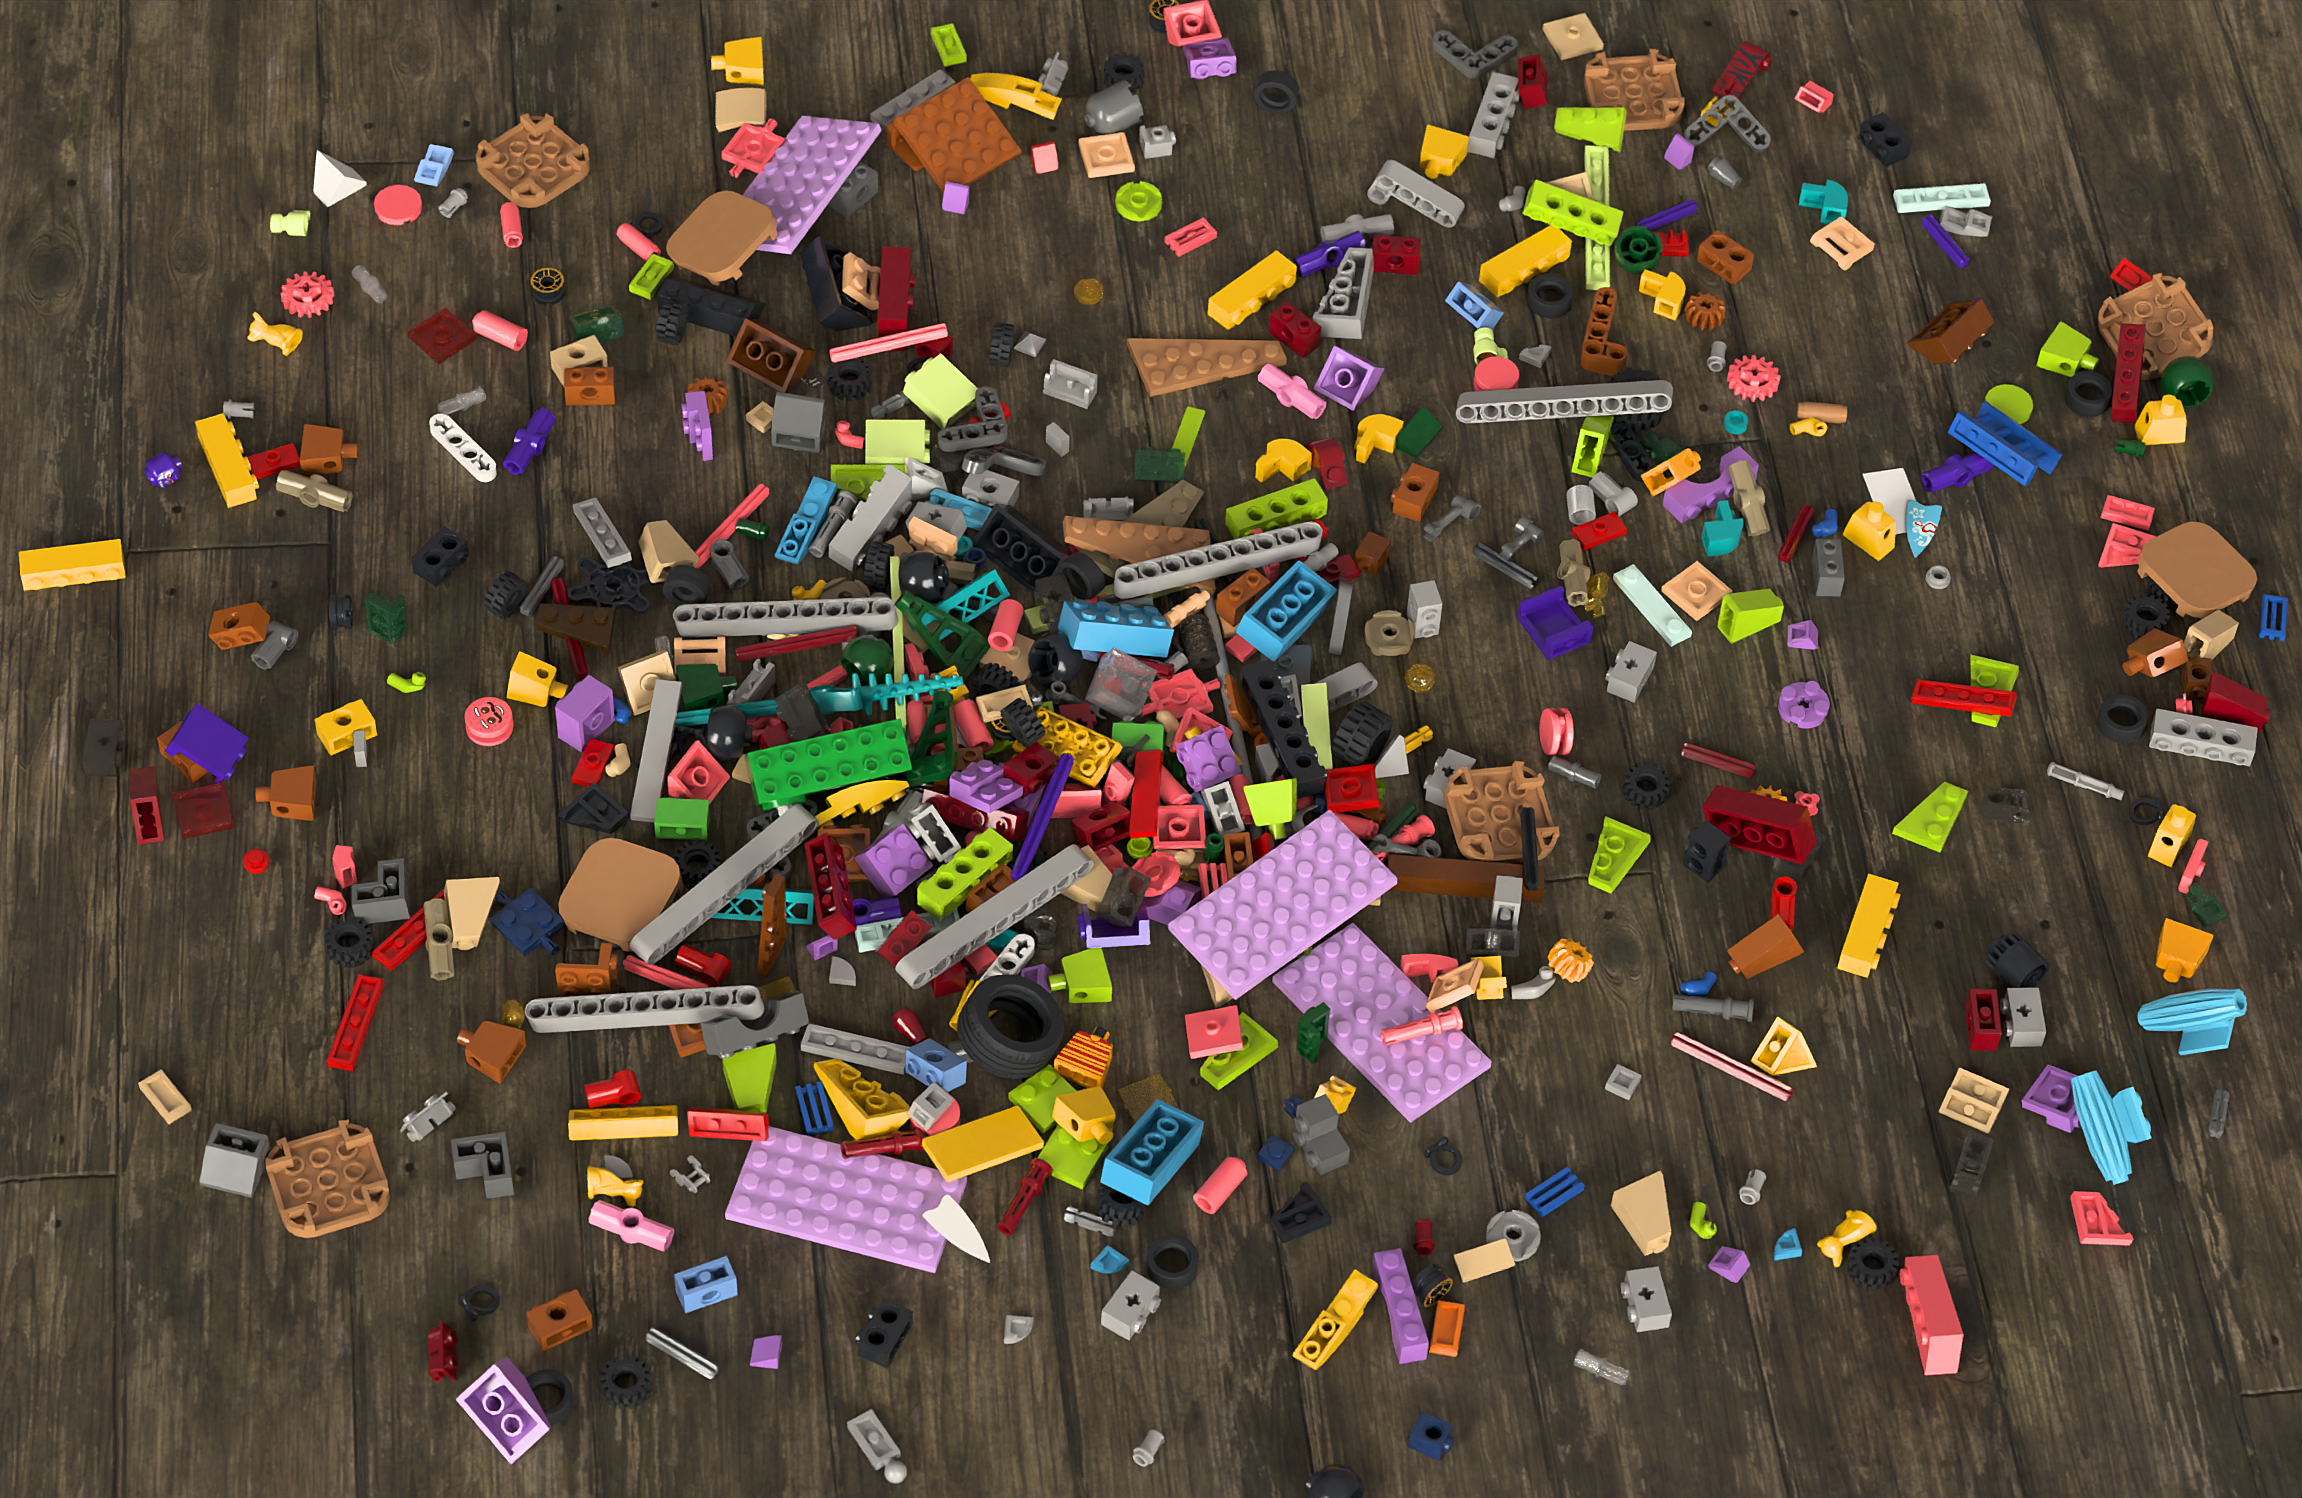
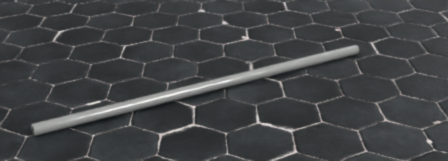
M1210 595V599L1205 601L1207 605L1203 607L1218 681L1220 682L1228 728L1233 731L1231 735L1232 747L1243 763L1239 766L1241 769L1239 774H1244L1249 780L1250 785H1253L1242 729L1237 718L1233 719L1228 709V705L1231 703L1225 693L1224 684H1226L1225 675L1230 674L1214 597ZM1255 822L1249 824L1252 841L1264 834L1263 826H1256Z

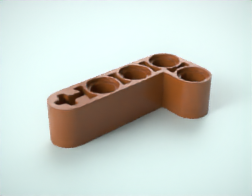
M1602 287L1596 292L1583 342L1580 364L1585 370L1613 376L1614 374L1617 375V372L1620 370L1625 371L1628 351L1623 345L1607 342L1617 300L1616 291L1609 287Z

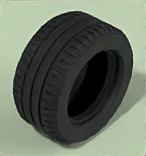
M1011 974L991 976L980 982L965 1002L957 1021L959 1039L971 1060L987 1072L1003 1078H1025L1039 1072L1045 1067L1058 1048L1064 1034L1063 1016L1051 994L1031 979ZM994 1010L1004 1011L1019 1018L1029 1028L1033 1041L1027 1043L1019 1042L1004 1036L993 1026L988 1012Z

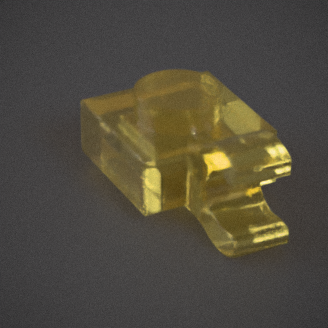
M1604 572L1591 576L1586 583L1589 600L1585 604V610L1588 612L1593 609L1594 618L1604 615L1605 612L1601 599L1607 596L1609 576Z

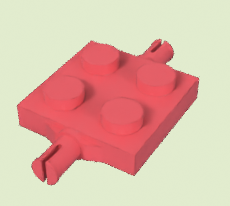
M769 119L764 127H755L744 123L722 151V159L735 164L730 170V174L733 177L735 175V178H737L743 169H748L758 174L763 172L765 164L773 159L776 155L775 151L785 143V138L777 136L772 132L777 126V122L774 119L773 121Z
M1192 669L1177 673L1170 680L1163 678L1147 684L1145 688L1151 703L1138 706L1139 713L1143 717L1152 712L1158 713L1161 710H1167L1181 723L1183 715L1189 707L1204 715L1213 712V704L1208 697V692L1220 689V682L1216 678L1203 683L1196 677Z

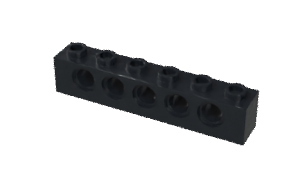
M1270 659L1241 667L1240 684L1284 778H1296L1297 799L1324 792V783L1327 780L1326 769L1323 765L1320 766L1316 748L1311 746L1308 741L1307 729L1305 726H1301L1299 722L1298 710L1296 707H1292L1290 703L1289 691L1286 687L1283 688L1281 684L1279 670L1277 668L1274 669Z

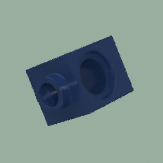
M1421 1412L1410 1433L1408 1447L1439 1461L1443 1452L1448 1453L1454 1442V1437L1451 1436L1453 1425ZM1434 1435L1438 1439H1430L1428 1436Z

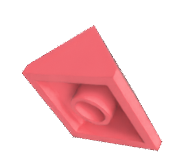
M1208 0L1164 8L1168 43L1182 46L1221 38V32Z
M697 740L668 775L669 797L676 799L699 798L709 800L710 804L729 780L730 775Z
M1065 783L1051 818H1077L1100 808L1101 789L1099 783L1095 788L1084 783Z
M1203 805L1159 806L1157 836L1152 837L1154 849L1206 848L1204 845L1206 832Z

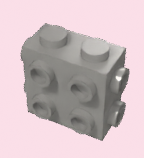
M917 802L908 809L910 813L905 816L908 820L905 826L916 839L920 838L923 843L920 847L928 859H934L938 862L945 861V863L951 861L961 846L934 806L928 802Z

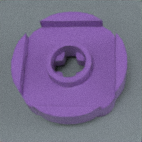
M1798 682L1782 689L1778 710L1781 717L1789 724L1792 721L1798 724L1797 727L1813 728L1819 726L1828 714L1830 701L1817 682ZM1800 702H1804L1809 705L1808 708H1804L1803 705L1799 706L1798 704H1800Z

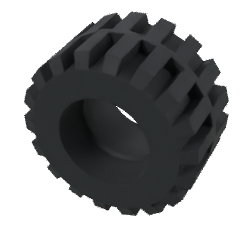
M1631 367L1627 368L1626 371H1618L1617 375L1614 374L1608 383L1660 380V376L1657 374L1653 375L1652 371L1648 369L1644 371L1642 368L1632 369ZM1664 411L1614 415L1613 422L1615 424L1625 423L1634 432H1640L1642 429L1648 431L1650 426L1654 428L1658 425V422H1661Z
M1366 701L1360 702L1350 710L1339 726L1332 745V755L1349 766L1372 764L1388 741L1393 723L1392 716Z

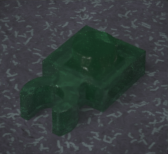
M1652 432L1646 433L1645 440L1649 442H1645L1642 439L1639 441L1646 452H1651L1650 458L1660 464L1685 450L1684 447L1666 437L1661 441L1658 440L1657 436Z

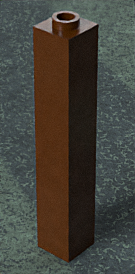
M1389 854L1388 864H1384L1397 877V884L1388 891L1493 899L1497 875H1509L1523 878L1521 901H1542L1544 866H1538L1539 889L1537 891H1528L1525 888L1524 866L1522 864Z

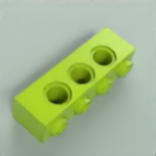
M1535 180L1528 191L1523 214L1533 220L1543 221L1555 228H1562L1573 232L1577 236H1584L1595 240L1599 244L1610 246L1618 235L1623 211Z
M1314 478L1227 508L1225 525L1233 538L1238 539L1252 535V530L1258 528L1262 529L1263 532L1301 524L1326 515L1328 498Z
M991 827L984 833H979L975 836L972 843L965 849H960L949 863L941 865L935 875L929 880L926 879L921 882L917 889V904L941 922L966 900L967 893L999 865L1002 863L1007 865L1012 861L1013 844Z

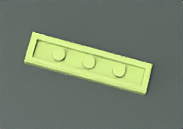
M1327 684L1301 685L1303 721L1308 732V741L1311 746L1316 748L1320 766L1323 765L1326 770L1333 769Z

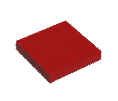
M1375 764L1326 770L1325 792L1327 810L1338 813L1379 807Z

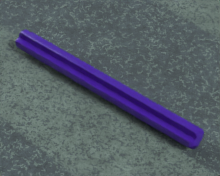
M1063 753L1060 756L1011 871V879L1014 881L1019 880L1028 873L1074 764V757L1072 755Z

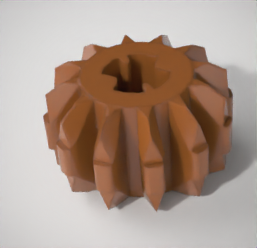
M1709 291L1706 295L1698 292L1696 296L1690 297L1685 306L1687 322L1692 323L1693 328L1700 327L1701 331L1705 328L1712 331L1714 327H1720L1726 314L1724 301L1719 300L1718 295L1711 296Z
M705 375L703 380L696 378L694 383L689 384L687 393L705 391L709 416L711 413L718 415L720 409H725L728 392L723 381L718 382L716 377L708 379Z

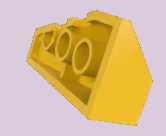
M831 1059L814 1063L815 1071L847 1130L855 1140L889 1135L890 1132L898 1130L910 1118L907 1115L910 1106L901 1096L894 1092L889 1095L881 1090V1084L876 1081L870 1083L861 1078V1072L839 1059Z

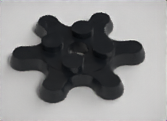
M586 556L578 560L577 567L582 574L587 576V580L581 585L569 588L568 597L573 603L591 601L596 603L597 607L615 608V610L626 607L632 609L637 614H644L648 611L650 601L640 593V590L655 583L650 581L646 568L641 570L634 569L630 566V561L608 568L606 563H598L591 557ZM610 584L620 585L617 591L608 588Z

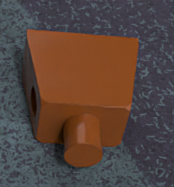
M304 424L300 455L303 476L341 472L343 470L344 458H358V443H345L343 430Z
M2154 628L2128 646L2127 652L2130 660L2123 663V669L2128 676L2141 672L2150 677H2155L2189 661L2183 640Z
M314 766L274 771L271 776V786H256V802H270L272 815L275 817L314 821L317 782Z
M489 1021L482 1022L476 1032L463 1028L457 1038L458 1043L466 1046L467 1063L499 1084L503 1082L526 1047L525 1031Z

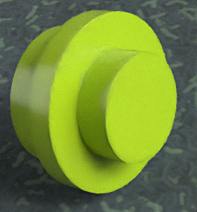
M1148 837L1134 838L1128 842L1127 852L1134 859L1139 860L1143 857L1146 859L1153 852V844Z

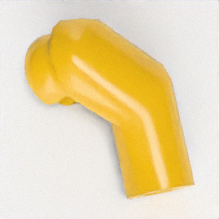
M1807 418L1791 423L1790 431L1793 435L1806 432L1814 436H1823L1827 431V425L1818 419Z
M819 580L811 590H805L802 586H796L792 590L793 600H817L821 597L822 590L827 583Z

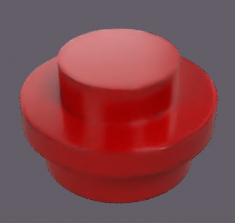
M252 849L243 857L245 869L252 874L263 873L270 862L267 852L261 849Z

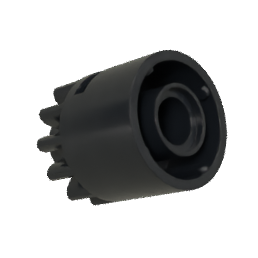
M2016 931L2013 934L2009 933L2007 936L2001 935L1990 945L1988 949L1989 954L1987 955L1988 959L1985 961L1994 973L2010 988H2034L2044 978L2050 967V963Z

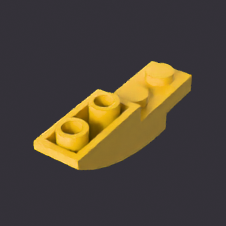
M980 73L972 74L970 78L986 101L1006 109L1012 103L1053 120L1062 100L1040 91L1042 83L1019 76Z
M897 780L867 782L849 787L827 797L825 802L829 809L815 816L819 821L817 829H823V826L834 825L832 820L839 816H842L843 819L857 812L855 809L857 806L862 814L870 812L873 815L884 808V802L889 799L895 802L907 795L905 790L909 788L908 782Z
M1354 1270L1326 1311L1323 1310L1293 1353V1357L1314 1370L1323 1365L1364 1313V1307L1378 1288V1283Z

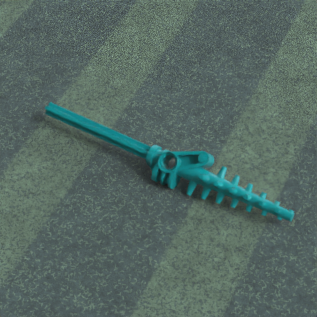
M852 673V687L836 688L835 684L811 687L810 693L804 694V691L797 692V696L731 706L743 710L747 714V718L799 711L801 715L807 714V711L811 710L815 715H826L836 711L860 710L863 708V704L867 715H871L872 701L880 700L882 709L888 710V698L896 697L898 705L901 706L904 705V696L912 694L914 701H918L919 693L929 691L930 696H933L935 690L945 689L948 692L951 691V687L963 686L964 683L963 677H957V674L948 678H941L940 674H936L935 679L925 680L924 674H919L918 681H909L908 675L902 674V682L893 683L891 674L887 673L885 674V684L877 685L874 673H870L869 685L861 686L858 674ZM712 708L677 712L675 728L707 724L709 712Z

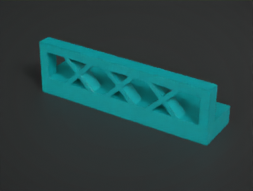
M994 569L984 573L934 606L948 614L951 609L961 611L959 620L968 623L1010 596ZM993 582L1001 593L996 598L986 596L988 585ZM971 596L980 598L979 608L976 611L967 608L968 599ZM925 613L921 618V622L927 629L926 625L932 621L940 623L938 619L929 613ZM909 621L908 624L910 625L912 631L916 630ZM944 629V631L940 634L939 639H943L944 637H946L954 631L950 629Z
M748 886L735 897L740 900L736 903L733 900L729 902L732 907L726 912H717L711 918L762 921V915L755 914L760 910L763 913V904L761 905L757 900H764L762 898L764 887ZM785 889L786 902H792L788 907L786 906V912L791 916L787 917V923L812 925L814 911L813 890ZM744 899H750L758 909L752 914H744L737 905ZM796 903L808 904L807 918H797L790 911V908ZM733 909H735L738 913H729V912L732 911Z

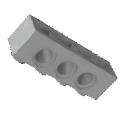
M1492 72L1469 135L1468 152L1495 158L1497 149H1502L1504 143V136L1502 135L1503 133H1508L1510 126L1508 118H1513L1516 108L1514 102H1519L1520 99L1518 78Z
M2156 709L2151 725L2149 747L2161 751H2171L2188 756L2192 755L2210 760L2234 763L2236 765L2250 766L2255 753L2258 728Z

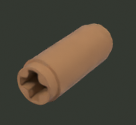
M1798 402L1797 419L1815 418L1825 423H1846L1847 406L1818 402Z

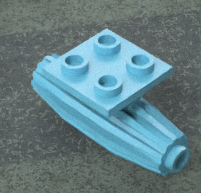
M2208 988L2172 994L2142 1005L2137 1015L2138 1022L2148 1031L2183 1030L2178 1051L2180 1055L2228 1048L2235 1018L2244 1015L2247 1011L2246 997L2240 989Z
M2097 1071L2071 1078L2076 1112L2089 1150L2105 1180H2112L2113 1185L2129 1180L2128 1174L2132 1173L2128 1146L2151 1138V1126L2149 1121L2144 1118L2141 1109L2142 1101L2139 1094L2135 1092L2134 1087L2110 1095Z

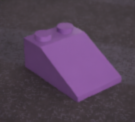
M508 1357L495 1363L456 1399L511 1464L552 1428L526 1378Z

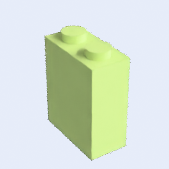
M941 353L934 359L929 358L918 372H911L905 379L906 384L903 393L941 429L950 427L976 406L975 392L978 388Z
M866 420V465L905 464L907 457L923 464L930 463V449H925V445H930V430H925V420Z

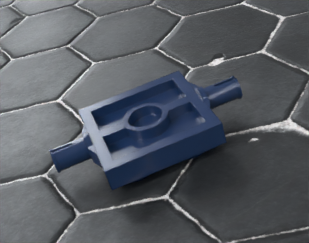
M531 887L513 900L504 891L496 894L495 899L504 907L490 918L491 925L524 957L532 950L544 946L552 955L556 954L555 951L558 952L560 950V946L551 938L559 929L565 926L564 920Z

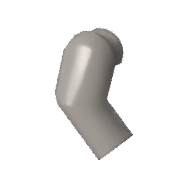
M1516 186L1513 195L1499 201V208L1504 212L1522 208L1525 188Z

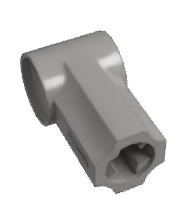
M1598 472L1589 482V487L1605 502L1607 511L1609 513L1615 512L1618 517L1635 507L1638 503L1632 489L1620 487L1605 472Z

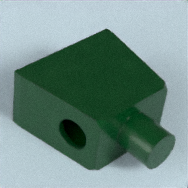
M716 664L676 665L677 682H682L681 702L684 711L724 705L723 692L737 690L735 675L720 677Z

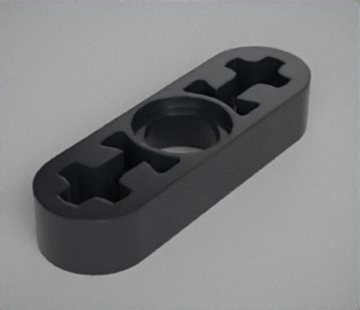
M1616 423L1610 429L1609 441L1632 478L1638 482H1644L1641 475L1653 469L1654 464L1630 426L1625 423ZM1628 449H1633L1637 451L1638 454L1631 456L1626 454L1625 451Z

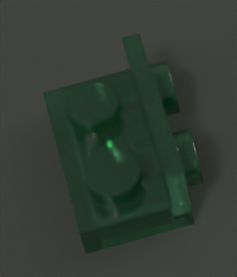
M614 304L568 316L569 325L576 333L577 341L594 335L598 342L601 343L625 336L621 313Z
M1142 447V450H1136L1134 480L1179 483L1184 480L1185 453L1176 448H1168L1166 452L1156 451V448Z
M370 592L364 598L367 631L392 644L398 637L403 636L407 630L405 597L399 594L392 602H389L385 597Z

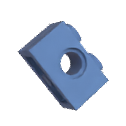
M1459 281L1445 300L1478 329L1489 328L1493 330L1504 314L1499 307L1474 286Z
M929 1038L906 1049L905 1072L925 1085L930 1086L935 1082L939 1087L949 1092L966 1083L967 1060Z
M727 1256L674 1274L676 1293L685 1313L738 1295L737 1279Z

